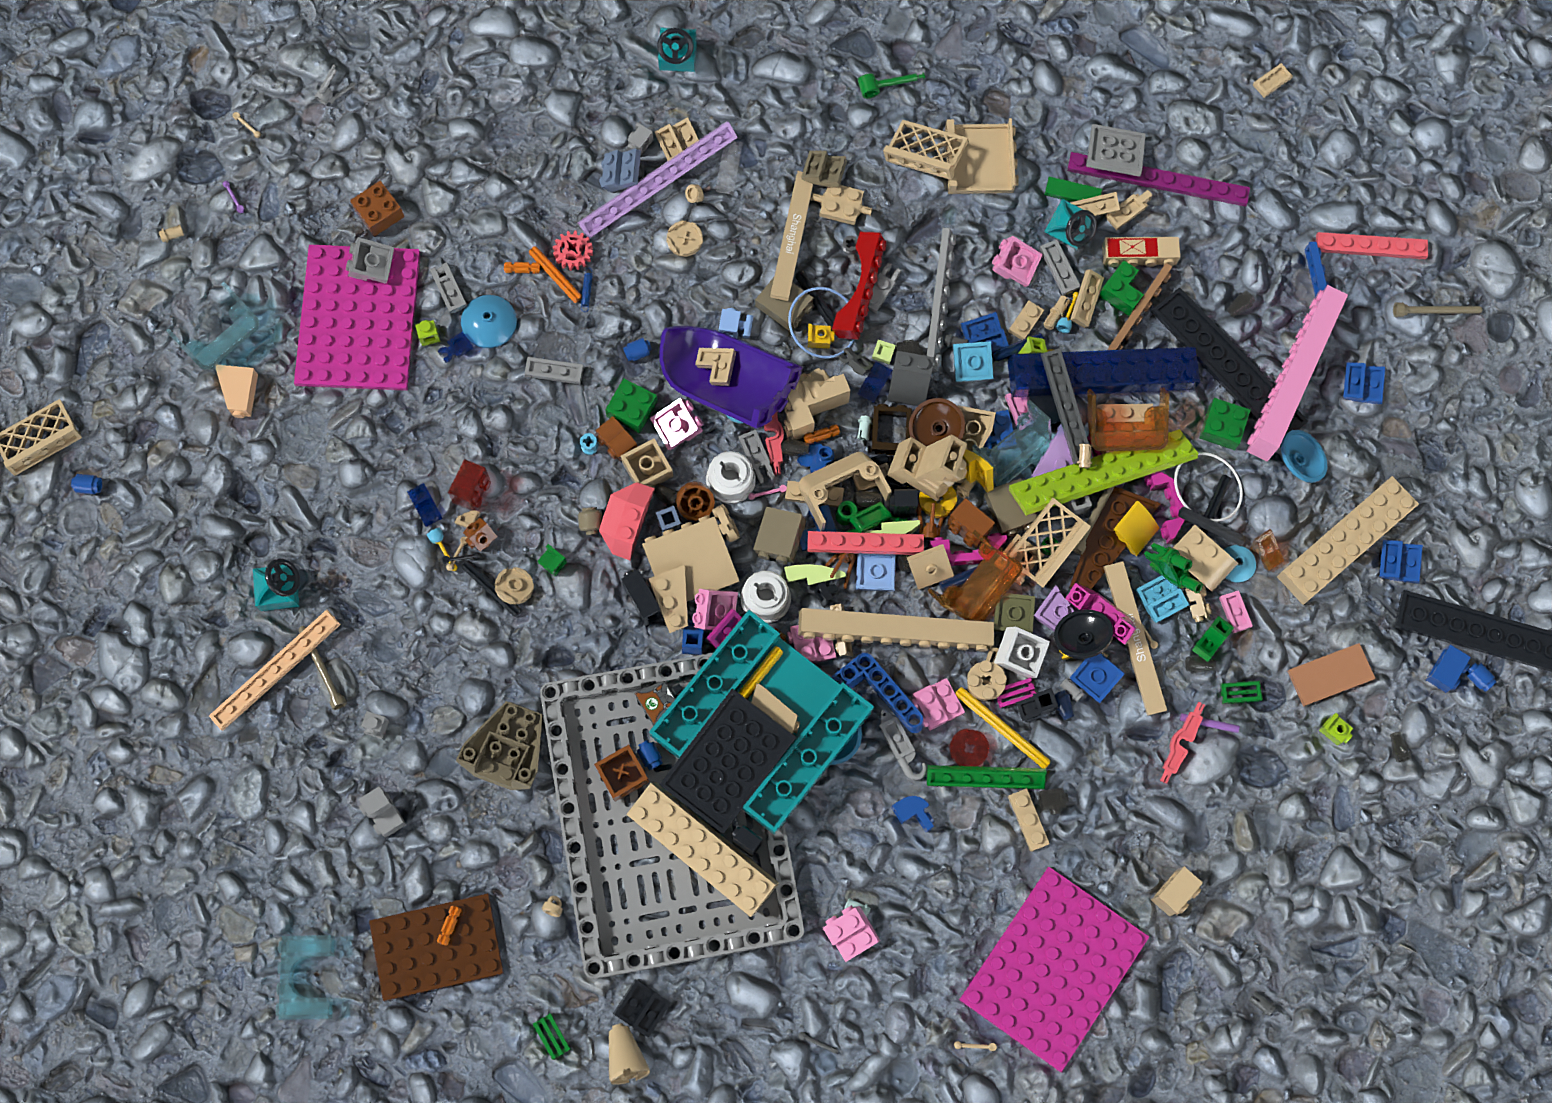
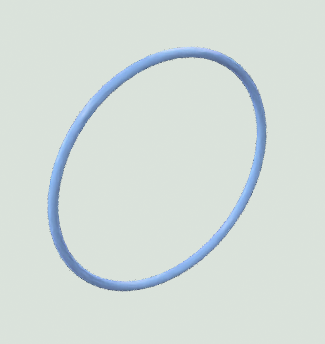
M814 287L803 291L793 301L789 311L788 323L793 339L803 351L814 357L826 359L845 353L844 351L830 356H822L804 348L794 335L791 315L798 299L813 290H827L840 296L846 303H848V300L839 292L826 287ZM852 339L847 347L850 348L855 339Z

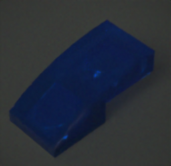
M876 361L868 377L863 382L858 395L874 403L893 370Z
M424 483L407 491L425 527L443 519Z

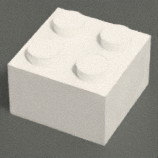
M1007 627L994 663L1026 678H1037L1050 641L1018 627Z

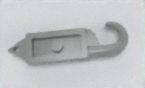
M881 710V724L879 727L904 774L911 780L922 779L927 773L926 763H922L923 769L921 773L914 774L908 763L914 759L915 750L897 716L894 717Z

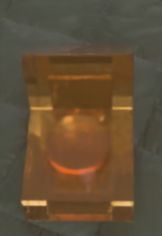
M1271 529L1254 539L1250 548L1259 554L1266 570L1270 571L1284 562Z

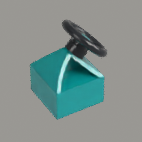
M660 27V37L657 42L659 70L695 72L696 29Z
M1062 199L1044 232L1046 235L1078 251L1080 246L1086 245L1094 237L1097 221L1092 212L1083 210Z
M275 559L267 567L253 569L255 606L260 611L300 606L298 592L300 575L293 563L286 559Z

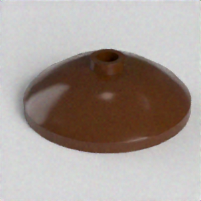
M933 398L921 403L914 410L909 421L910 437L925 446H929L950 435H954L962 441L966 429L965 418L960 408L953 402L943 398ZM938 426L943 427L941 432H937Z

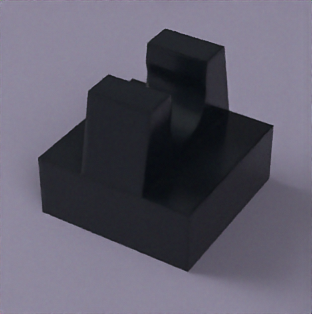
M825 582L816 586L814 592L822 607L831 603L832 596L836 595L835 592L838 591V588L835 584L826 586Z

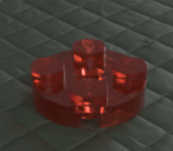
M973 729L958 731L953 736L949 745L951 758L959 766H980L986 760L989 753L987 738L980 731ZM965 744L974 746L972 749L973 753L970 754V752L964 751L966 748Z

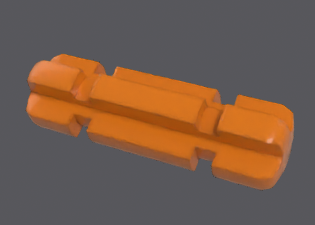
M505 262L504 272L540 273V264L538 262H532V264H529V262H514V264L512 262Z
M835 424L830 426V428L826 427L814 431L813 434H805L803 437L806 445H809L814 441H822L830 438V436L839 435L840 430L838 425Z
M454 905L450 907L448 912L450 914L446 917L441 929L442 934H439L437 939L438 943L445 946L450 941L449 936L452 935L458 921L457 916L459 917L461 913V908Z

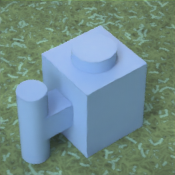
M734 308L722 309L719 332L737 338L738 332L741 330L743 331L744 338H750L753 316L746 315V320L740 321L741 311H737Z

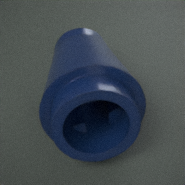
M1066 690L1055 693L1054 695L1059 706L1057 710L1061 717H1063V720L1073 717L1074 713L1070 695L1067 694Z

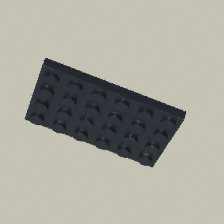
M732 688L659 785L724 834L746 802L796 739V736Z

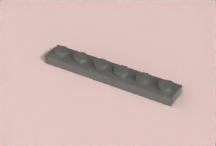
M1059 348L1042 353L1041 357L1072 462L1076 464L1079 461V444L1089 443L1063 355Z

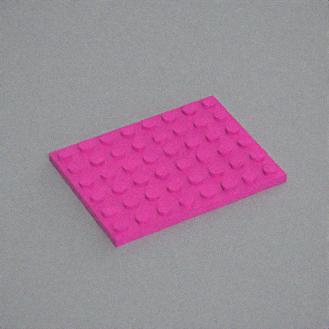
M309 245L294 385L407 391L420 250L394 248L388 281L385 284L370 279L364 281L348 276L349 271H346V264L348 259H352V254L349 253L350 246Z
M1048 866L959 1000L1061 1073L1149 936Z

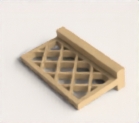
M902 120L889 146H885L883 152L887 162L952 180L955 174L954 169L969 140L967 137ZM905 127L912 128L913 132L906 135L902 133ZM923 132L929 134L928 137L921 140L918 137V134ZM916 136L917 141L908 145L906 139ZM944 137L946 141L936 144L934 139ZM932 140L934 146L924 149L922 144ZM904 141V147L895 148L897 143ZM956 141L962 142L959 147L952 149L951 143ZM919 145L922 150L917 153H912L910 151V149L917 147ZM948 145L950 151L940 154L939 148ZM934 150L938 153V156L933 158L927 157V153ZM953 155L952 163L944 162L943 158Z
M59 399L0 432V440L6 436L10 437L7 445L0 443V454L4 460L5 467L16 476L78 441L82 436L76 429L63 402ZM60 407L61 410L58 416L51 415L54 409ZM44 418L41 426L34 425L36 419ZM49 419L56 420L53 428L46 427ZM61 421L68 422L69 425L67 427L58 429ZM27 427L24 435L17 434L20 428ZM32 428L39 430L36 438L29 437ZM44 431L51 432L49 437L41 439ZM15 438L22 439L19 447L12 446ZM27 440L35 441L33 446L25 449ZM10 450L17 451L15 456L8 459Z
M1052 497L1005 559L1041 587H1044L1091 526ZM1053 504L1060 507V516L1050 517L1049 510ZM1073 517L1077 522L1073 527L1065 528L1064 518ZM1061 519L1062 529L1051 530L1050 520ZM1048 521L1049 531L1038 532L1037 525L1039 522ZM1062 532L1063 540L1060 543L1053 544L1052 533ZM1049 534L1050 544L1039 545L1038 535ZM1036 536L1037 546L1026 547L1025 540L1028 537ZM1051 547L1049 558L1041 559L1040 549ZM1037 549L1038 559L1028 561L1027 551ZM1024 551L1025 561L1016 562L1012 559L1016 552ZM1039 562V570L1034 576L1029 572L1028 564Z

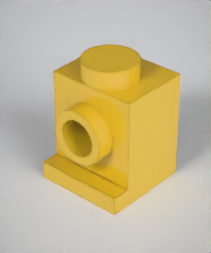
M808 324V348L830 349V342H834V331H831V326Z

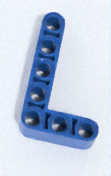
M862 653L831 676L840 685L843 682L851 689L865 679L910 732L918 733L923 729L924 722L921 712L870 654ZM867 661L870 665L862 667L861 663ZM849 673L855 674L852 679H847L845 676ZM878 675L883 677L880 681L873 680ZM888 690H893L895 692L892 696H887L885 694V692ZM901 704L907 706L905 710L897 709V707ZM918 719L920 722L917 725H912L910 721Z

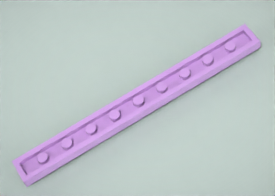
M726 121L639 180L638 185L627 188L577 222L585 236L592 237L738 138L730 123Z

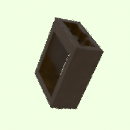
M887 404L874 406L871 455L886 453L887 456H894L899 443L877 442L878 415L906 416V440L910 438L909 421L912 408H907L905 405L889 407Z

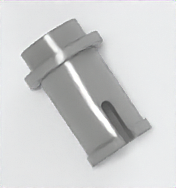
M1069 677L1060 685L1072 697L1073 701L1078 702L1085 695L1083 689L1076 686Z

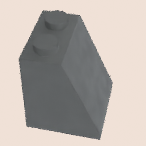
M897 351L888 401L919 406L926 401L934 357Z

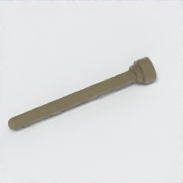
M1396 302L1393 305L1394 317H1404L1407 314H1479L1483 311L1481 306H1408L1403 302Z
M1115 486L1103 491L1087 521V524L1091 526L1072 551L1078 554L1084 553L1086 549L1085 541Z
M300 626L299 632L301 633L306 627ZM314 648L310 655L331 696L329 703L332 709L338 710L346 706L347 701L343 695L341 696L337 692L317 649Z

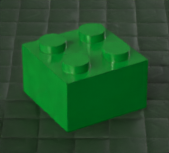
M623 378L605 409L606 416L608 418L614 417L623 426L640 434L658 403L657 395Z
M1214 398L1208 407L1199 439L1236 450L1241 442L1250 409Z

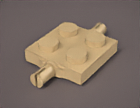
M842 185L839 187H827L823 196L812 193L811 201L821 203L819 217L855 225L860 213L871 216L873 209L862 206L864 191Z

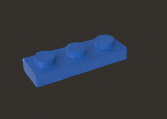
M1317 241L1309 242L1304 250L1316 298L1320 290L1323 291L1329 283L1325 280L1324 276L1325 266L1321 263L1320 259L1321 249L1317 246Z

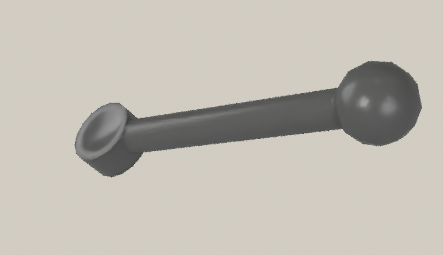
M800 1032L798 1035L800 1040H807L830 1052L838 1053V1050L806 1036L805 1032Z

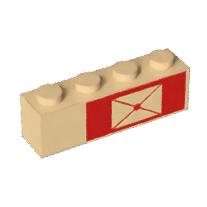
M1179 237L1105 238L1102 244L1103 265L1118 267L1123 260L1133 267L1138 265L1153 267L1165 265V263L1171 266L1177 265L1180 259Z

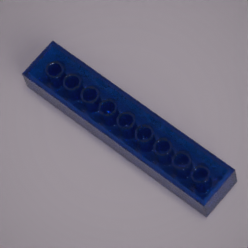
M1195 347L1062 352L1074 395L1194 390L1200 383ZM1042 353L1011 355L1007 362L1011 397L1052 395L1041 357Z

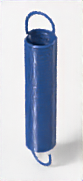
M591 273L584 274L581 310L582 306L588 307L589 310L592 285Z

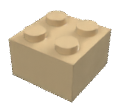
M655 438L621 455L622 463L633 483L639 482L655 487L673 477L672 468Z
M1184 866L1172 874L1151 901L1168 916L1183 913L1189 906L1186 902L1195 898L1202 889L1199 887L1203 882Z

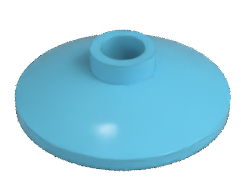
M1232 545L1224 549L1235 561L1239 559L1242 562L1241 565H1237L1228 574L1226 579L1236 583L1250 579L1256 570V560L1253 553L1246 547Z

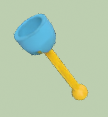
M1079 292L1073 293V300L1066 317H1062L1056 325V329L1062 333H1069L1072 328V322L1069 318Z
M441 528L433 529L427 533L429 540L434 544H439L444 555L450 558L441 542L444 537ZM454 564V569L452 571L457 570V565Z

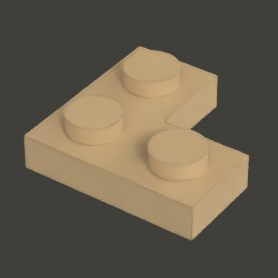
M699 348L695 365L698 368H712L709 381L711 385L729 386L736 351L735 349Z

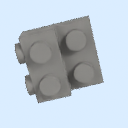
M357 237L355 243H351L349 253L352 254V259H348L346 264V271H349L348 276L364 281L370 279L386 284L394 247Z

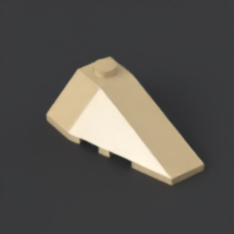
M958 405L966 422L962 441L967 444V450L979 455L992 432L996 412ZM964 478V479H961L960 481H956V482H957V483H963V481L965 480V478Z

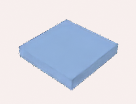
M857 553L856 590L894 592L896 554Z

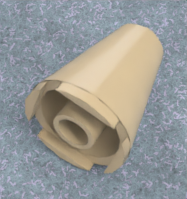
M624 1024L612 1026V1030L609 1031V1079L611 1084L629 1083L630 1079L635 1078L639 1080L650 1074L649 1066L629 1027L624 1026Z

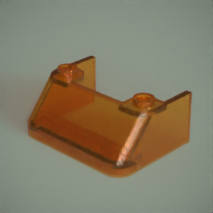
M1160 388L1159 406L1149 407L1144 413V421L1107 422L1105 411L1101 408H1096V394L1092 389H1088L1087 420L1092 447L1097 451L1161 450L1165 448L1168 443V391L1165 388Z
M975 530L973 534L982 542L978 549L979 555L984 558L961 588L952 585L942 595L931 588L928 589V592L943 608L959 617L970 621H984L1020 576L1023 566L994 541Z

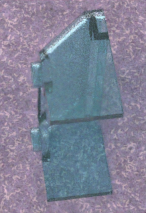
M225 282L221 283L223 290L236 303L229 310V317L234 324L207 347L199 341H192L185 346L169 328L166 330L171 339L203 370L214 368L255 333L260 325L256 315Z
M1031 400L1027 401L1028 412L1022 413L1018 417L1017 428L991 450L988 447L979 448L976 445L972 446L973 452L993 467L994 488L1009 483L1047 451L1052 440L1051 419Z

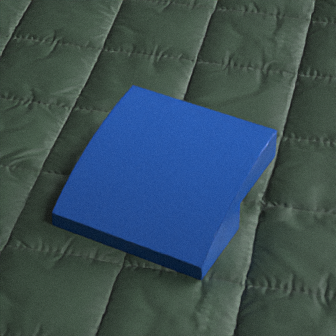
M996 312L960 324L965 339H968L967 343L991 341L992 352L1009 345Z
M1346 362L1343 399L1382 404L1385 367L1366 366V363Z
M1383 540L1379 577L1419 584L1423 545Z

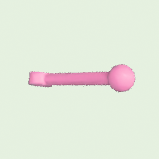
M781 485L780 488L772 489L756 494L750 493L748 498L750 500H754L755 497L768 495L776 492L785 493L787 487L785 485Z

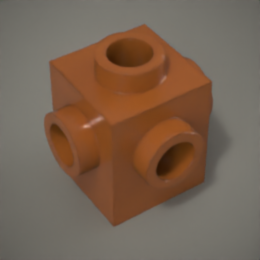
M481 518L469 524L463 532L467 537L465 542L470 548L473 549L475 547L479 551L489 547L491 542L497 538V535Z

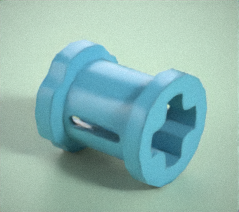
M586 433L580 438V445L585 454L593 455L597 452L598 443L593 434Z

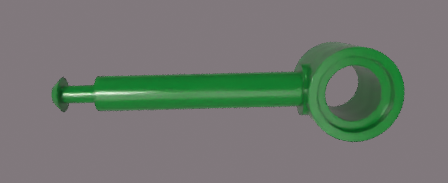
M922 72L920 75L911 74L878 81L874 74L869 73L859 77L858 84L862 97L870 99L880 93L879 88L913 82L919 78L925 79L926 75Z
M843 501L835 513V518L839 524L849 525L851 524L849 521L850 517L861 511H857V507L853 502ZM842 511H848L850 515H844ZM892 516L886 522L908 521V519L904 520L899 519L897 516Z

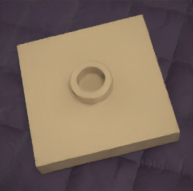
M943 544L907 557L918 590L954 576Z

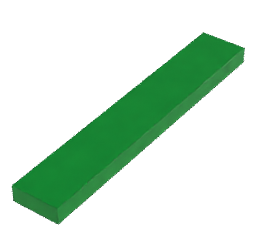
M927 765L926 784L927 786L1045 789L1047 771L1046 768Z

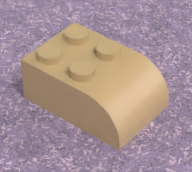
M1196 525L1173 547L1179 551L1181 556L1192 560V567L1189 572L1212 592L1239 564Z

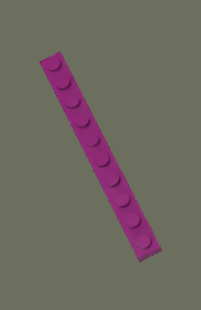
M1075 152L1070 153L1068 172L1244 207L1248 203L1250 187L1142 166L1141 176L1086 167L1087 155Z

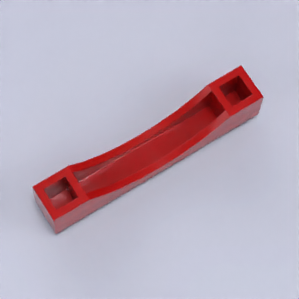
M877 232L859 233L855 248L861 261V276L852 298L836 314L832 330L838 338L859 340L860 333L863 332V322L868 314V305L873 296L874 284L877 282V272L882 264L883 251L886 250V241L881 233Z

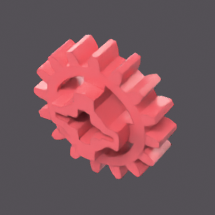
M576 230L573 234L567 231V236L560 234L561 240L556 239V245H553V250L555 251L553 255L554 258H557V264L562 263L563 269L569 266V271L573 267L579 270L580 265L586 267L585 261L590 262L589 256H593V250H591L593 246L592 243H589V237L584 238V233L577 235Z

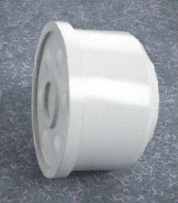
M728 451L714 457L707 471L706 484L716 500L725 504H737L746 500L749 494L753 492L756 476L752 464L746 456L739 452Z
M773 571L754 573L747 579L741 591V606L746 612L748 610L752 611L766 623L780 620L787 613L791 604V593L786 581Z

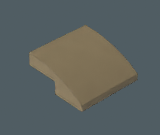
M809 151L801 176L802 180L820 186L839 187L847 163L846 156H828L827 151Z

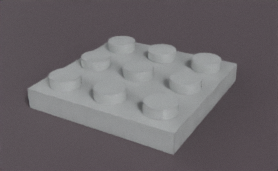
M1092 124L1086 167L1141 176L1146 134Z

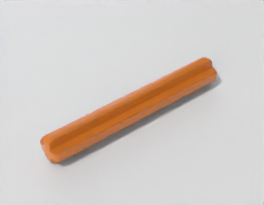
M537 246L529 250L531 257L540 264L543 270L574 303L582 299V295Z

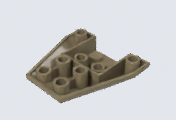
M506 701L463 744L456 762L474 777L506 789H530L538 773L542 714Z

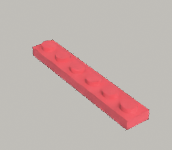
M1324 232L1316 234L1317 246L1323 253L1426 259L1428 257V240Z
M808 531L807 552L915 555L924 551L923 534Z

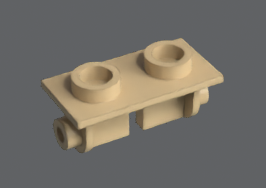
M1203 585L1201 592L1198 594L1185 589L1188 602L1196 601L1195 605L1190 606L1192 618L1195 619L1196 623L1202 622L1203 617L1211 620L1210 614H1212L1210 604H1206L1204 597L1207 596L1205 586Z

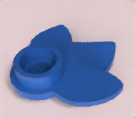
M814 441L809 445H806L804 442L806 453L800 456L797 462L804 467H810V471L813 473L826 467V464L834 460V451L828 446H822L819 442Z

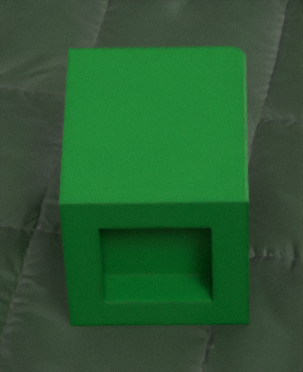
M547 544V551L540 557L538 564L555 577L567 561L562 554Z

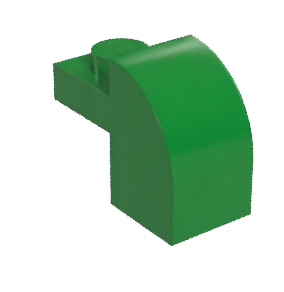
M1218 616L1198 640L1192 651L1208 662L1234 627Z

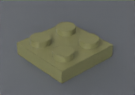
M997 592L994 631L1005 632L1007 627H1018L1032 633L1035 596Z

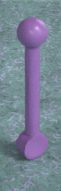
M224 181L223 186L227 188L235 202L238 213H243L245 209L239 204L231 190L230 182Z

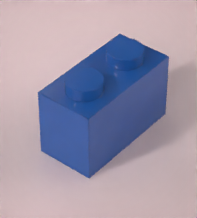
M1452 645L1447 646L1443 649L1426 681L1445 693L1452 689L1455 690L1461 681L1459 680L1461 673L1464 674L1470 666L1468 662L1471 657Z

